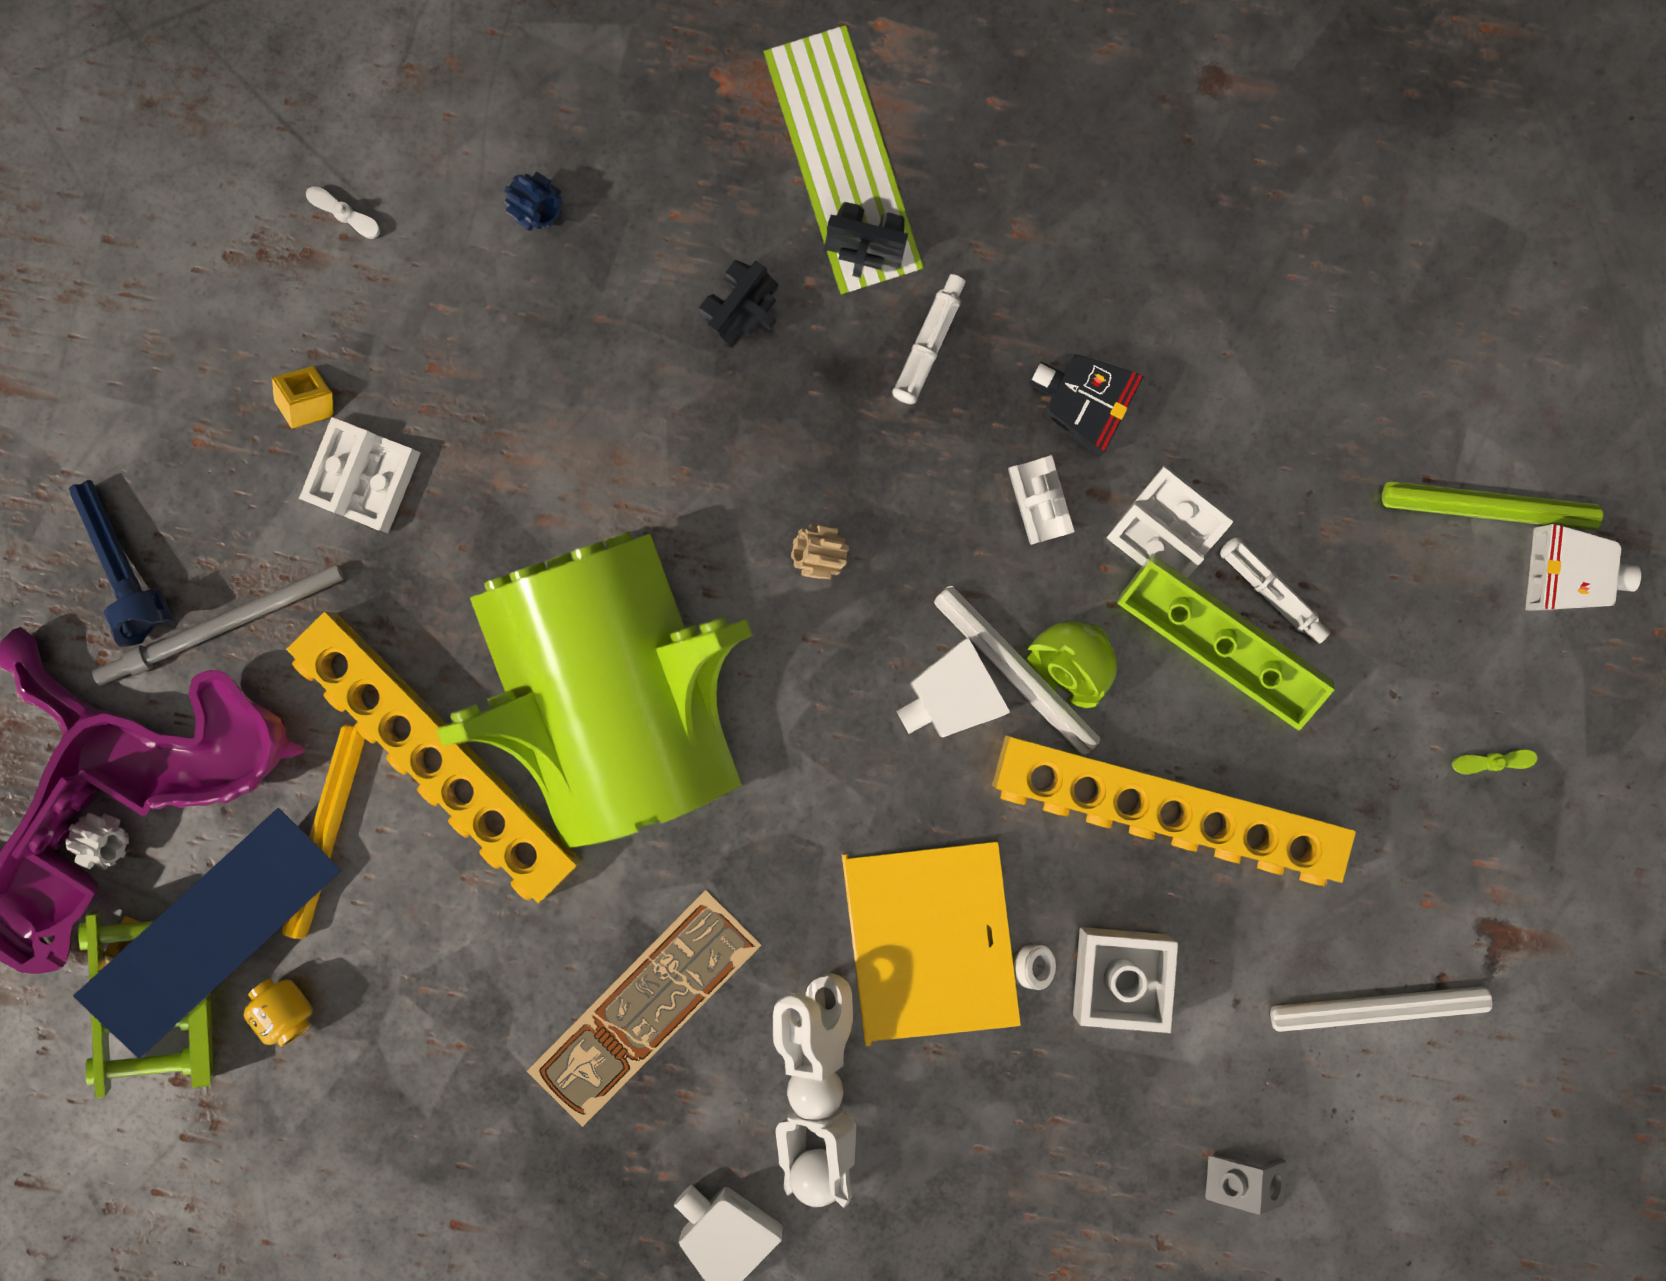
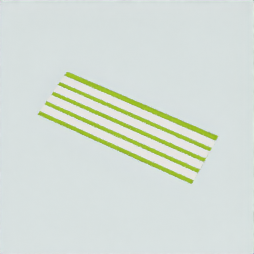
M846 25L763 51L824 244L830 214L837 215L843 202L860 205L865 210L864 223L879 226L882 214L888 212L905 218L904 233H908V238L900 269L887 265H882L881 270L865 266L862 277L858 278L852 276L855 263L839 260V253L827 251L840 294L924 269Z

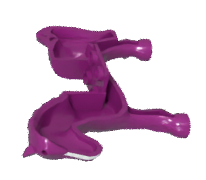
M22 627L13 629L0 642V668L13 674L19 699L24 703L34 705L47 712L57 721L61 729L62 738L42 774L33 801L19 826L0 850V961L20 973L30 974L57 971L66 964L71 949L72 926L91 905L99 887L89 873L54 851V849H59L66 842L65 839L69 838V825L78 811H84L95 798L97 790L94 789V786L143 817L151 809L160 810L167 805L183 808L189 806H208L214 803H229L240 795L258 788L263 778L270 774L279 764L280 759L303 753L304 747L288 741L283 719L261 705L253 703L229 674L221 670H207L192 678L188 692L196 718L194 738L160 734L148 729L138 721L110 711L98 709L80 699L56 681L44 668L36 638ZM55 935L53 942L50 944L43 938Z

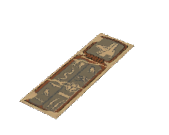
M705 890L527 1072L583 1127L761 947V944Z

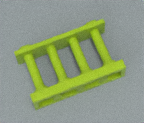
M93 910L87 914L86 922L79 924V946L81 950L88 949L89 980L105 967L104 943L133 941L154 921L103 925V910ZM207 995L174 1026H180L181 1031L189 1030L190 1048H183L182 1053L147 1056L140 1059L110 1060L109 1033L111 1032L91 1014L93 1058L86 1059L85 1075L87 1086L94 1085L95 1098H104L111 1089V1079L178 1071H182L183 1075H191L192 1088L211 1086L215 1077L211 995Z

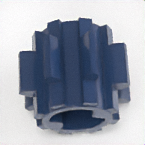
M537 171L533 176L526 173L525 176L522 174L513 178L514 181L510 186H506L504 191L507 193V199L504 200L507 206L506 213L515 218L516 223L528 231H531L533 227L542 229V226L549 228L554 225L553 221L557 216L560 217L562 212L560 204L563 202L559 196L561 190L553 186L550 179Z

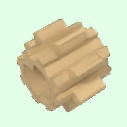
M810 524L808 529H800L798 531L799 534L792 543L791 559L794 561L793 566L802 569V576L831 579V575H839L841 569L847 563L846 558L849 546L846 545V538L844 536L837 535L838 528Z

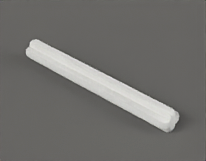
M953 586L945 588L935 598V606L970 639L971 643L1080 755L1085 756L1097 747L1100 737Z
M1479 986L1277 1005L1271 1008L1270 1017L1273 1028L1281 1032L1483 1013L1491 1011L1493 1005L1490 990Z

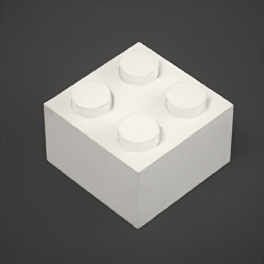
M1080 927L1073 1016L1080 1026L1171 1033L1178 942L1168 934Z

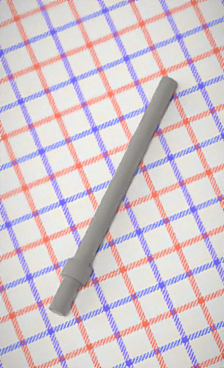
M338 564L333 565L148 647L136 646L123 652L122 658L93 670V678L99 686H103L130 673L133 676H137L152 669L155 662L345 580L344 574Z

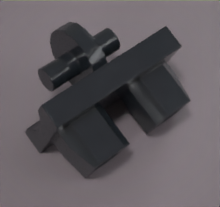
M849 202L842 203L837 215L830 214L824 250L839 253V260L855 263L852 276L861 278L865 266L879 270L882 269V265L901 268L908 233H904L905 218L903 216L888 212L882 214L879 226L864 223L865 210L860 205Z
M734 260L725 272L724 277L725 282L734 290L725 301L715 294L709 295L699 307V312L709 322L708 326L731 348L743 332L751 336L759 324L769 330L776 324L775 319L768 312L777 301L771 295L779 285L767 273V268L756 260L752 266Z

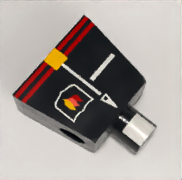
M1075 354L1064 372L1041 361L1029 385L1051 396L1042 415L1089 452L1099 457L1109 446L1144 376Z

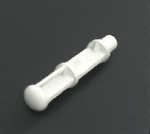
M950 274L944 289L937 292L897 384L893 388L892 393L894 397L903 403H916L957 309L961 305L959 296L966 281L957 275Z
M1234 537L1225 543L1220 552L1221 557L1225 558L1257 592H1260L1298 632L1306 633L1317 645L1329 636L1331 632L1319 621L1318 613L1315 610L1313 611L1288 587L1274 570L1272 571L1242 542L1240 537Z

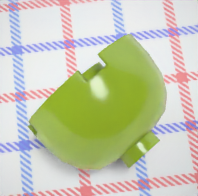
M1066 620L1051 625L1039 634L1028 648V650H1032L1027 657L1028 664L1055 692L1059 686L1071 696L1067 702L1083 708L1096 707L1115 680L1118 668L1116 654L1109 642L1108 634L1094 624L1088 625L1083 622Z

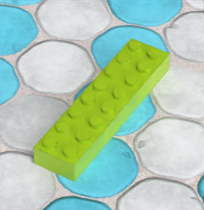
M1153 553L1119 596L1117 604L1298 731L1303 728L1335 690L1334 680Z

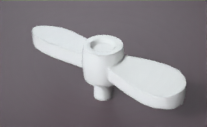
M313 186L307 189L306 197L315 207L333 213L338 221L349 223L358 233L368 239H375L380 235V227L372 218L353 211L352 207L345 202H338L329 192L321 187Z

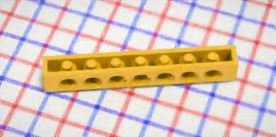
M323 612L286 649L295 658L292 662L294 668L310 681L315 678L327 690L323 696L335 709L340 712L347 710L357 721L354 727L359 734L372 744L377 741L389 753L386 756L389 764L402 775L408 772L420 784L417 787L419 794L435 807L440 804L451 815L448 819L450 825L461 836L467 838L470 835L482 847L479 853L489 865L495 869L502 867L513 878L510 884L522 898L527 901L533 898L539 904L582 862L571 848L564 849L560 837L464 741L442 746L436 729L447 725V723L337 613ZM339 653L343 654L348 661L347 672L340 678L334 674L331 666L332 660ZM370 684L376 687L379 692V702L373 709L368 708L362 699L364 689ZM399 716L405 717L411 726V732L405 740L399 739L393 731V724ZM430 747L437 749L442 756V765L436 772L428 769L424 763V754ZM459 779H465L473 786L474 795L469 803L460 801L455 794V785ZM490 810L497 811L504 817L505 828L501 834L491 832L486 826L485 820ZM520 842L529 843L535 848L537 858L533 865H526L519 861L516 850Z
M1006 735L992 783L995 789L1002 790L1000 798L1006 801L1026 805L1027 798L1045 802L1043 806L1044 811L1069 817L1070 809L1086 813L1085 822L1110 829L1112 828L1113 821L1130 825L1128 833L1138 837L1154 840L1156 833L1173 837L1171 842L1173 846L1197 852L1199 844L1215 848L1214 857L1240 864L1242 856L1258 860L1256 868L1278 875H1283L1285 868L1300 871L1299 880L1326 887L1328 879L1343 883L1356 834L1354 830ZM1047 765L1053 772V781L1046 789H1035L1031 782L1032 772L1039 766ZM1090 777L1095 783V793L1089 800L1079 801L1074 794L1075 784L1081 778ZM1133 789L1138 796V803L1132 811L1123 813L1118 808V797L1124 790ZM1176 801L1180 807L1179 818L1174 823L1165 824L1161 819V809L1165 803ZM1218 812L1222 817V828L1217 834L1208 836L1204 830V821L1211 813ZM1261 824L1265 831V838L1260 845L1251 847L1247 841L1248 831L1254 825ZM1304 836L1307 841V850L1302 857L1294 859L1290 852L1291 843L1295 838Z

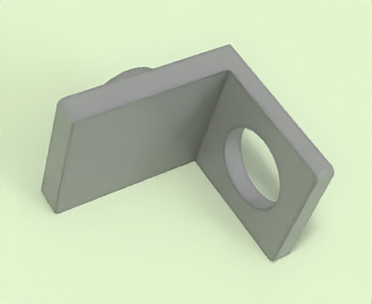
M1211 1155L1208 1157L1205 1198L1208 1201L1257 1215H1262L1284 1205L1287 1161L1278 1160L1259 1167L1226 1157ZM1275 1176V1189L1270 1197V1185Z

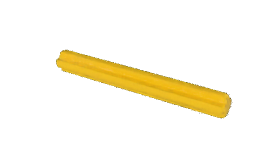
M343 725L340 729L309 838L329 858H331L365 738L352 725ZM321 890L283 925V935L294 939H303L308 935Z

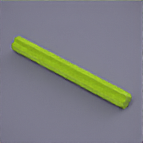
M1391 481L1385 483L1381 497L1383 505L1387 508L1540 525L1554 524L1585 530L1599 529L1604 519V511L1601 510V506L1598 504Z

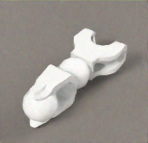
M833 973L824 974L813 980L807 988L806 996L792 993L777 1002L773 1012L774 1045L778 1053L784 1057L786 1075H792L789 1080L787 1095L789 1104L794 1110L776 1127L779 1165L785 1171L783 1188L787 1196L794 1193L800 1202L811 1207H823L834 1201H837L842 1207H846L852 1198L849 1169L855 1165L856 1123L853 1117L845 1114L844 1110L839 1108L844 1091L841 1079L836 1074V1071L844 1066L845 1044L849 1038L853 1023L852 991L849 983L844 978ZM825 987L832 990L836 999L835 1006L832 1009L825 1008ZM791 1008L797 1010L801 1015L797 1023L791 1017ZM807 1127L819 1137L824 1138L826 1150L813 1149L805 1151Z

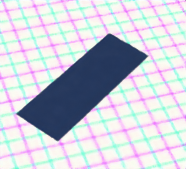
M278 807L79 989L73 997L140 1059L342 870Z

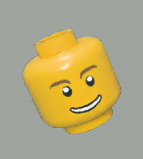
M269 978L248 993L252 1001L246 1006L243 1016L264 1044L272 1045L278 1043L280 1047H284L311 1027V1023L308 1020L313 1013V1007L292 980L286 979L274 983Z

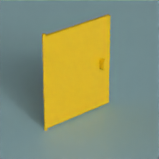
M998 841L849 858L848 854L842 855L865 1046H871V1041L1021 1026Z

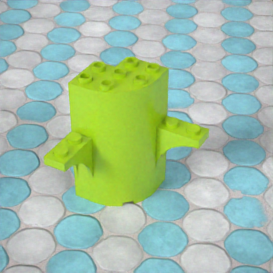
M630 531L604 540L607 549L603 541L572 551L571 555L569 552L485 582L486 592L470 597L505 692L487 698L489 707L480 711L477 704L451 713L453 722L437 728L436 731L442 746L462 741H478L497 746L517 758L530 771L541 788L564 849L601 843L637 833L641 827L658 821L662 824L682 816L742 785L720 725L716 691L719 672L727 654L736 644L753 635L747 619L728 623L726 616L699 625L700 632H698L696 624L684 627L651 534L633 539Z

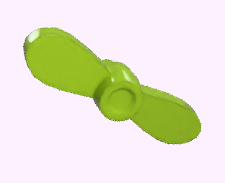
M1520 749L1505 754L1491 752L1485 756L1460 755L1452 761V767L1460 774H1473L1486 769L1500 771L1504 767L1525 769L1533 766L1537 762L1538 757L1535 752L1528 749Z

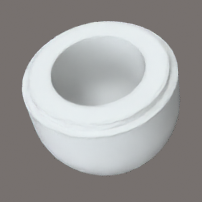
M1029 944L1019 948L1014 953L1012 959L1017 983L1025 988L1042 990L1050 985L1055 975L1056 962L1052 951L1048 947ZM1037 956H1040L1044 961L1045 967L1043 972L1035 978L1032 970L1033 962Z

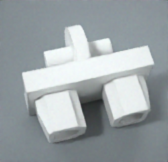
M1052 455L1009 467L1008 471L1030 545L1074 533Z

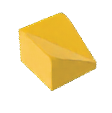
M315 366L272 377L274 401L292 429L333 416L332 392Z

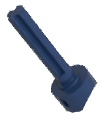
M86 480L82 484H74L69 488L71 497L110 582L114 597L117 600L104 609L103 616L114 641L119 647L142 644L156 625L160 622L174 621V617L163 592L155 589L142 591L93 481Z

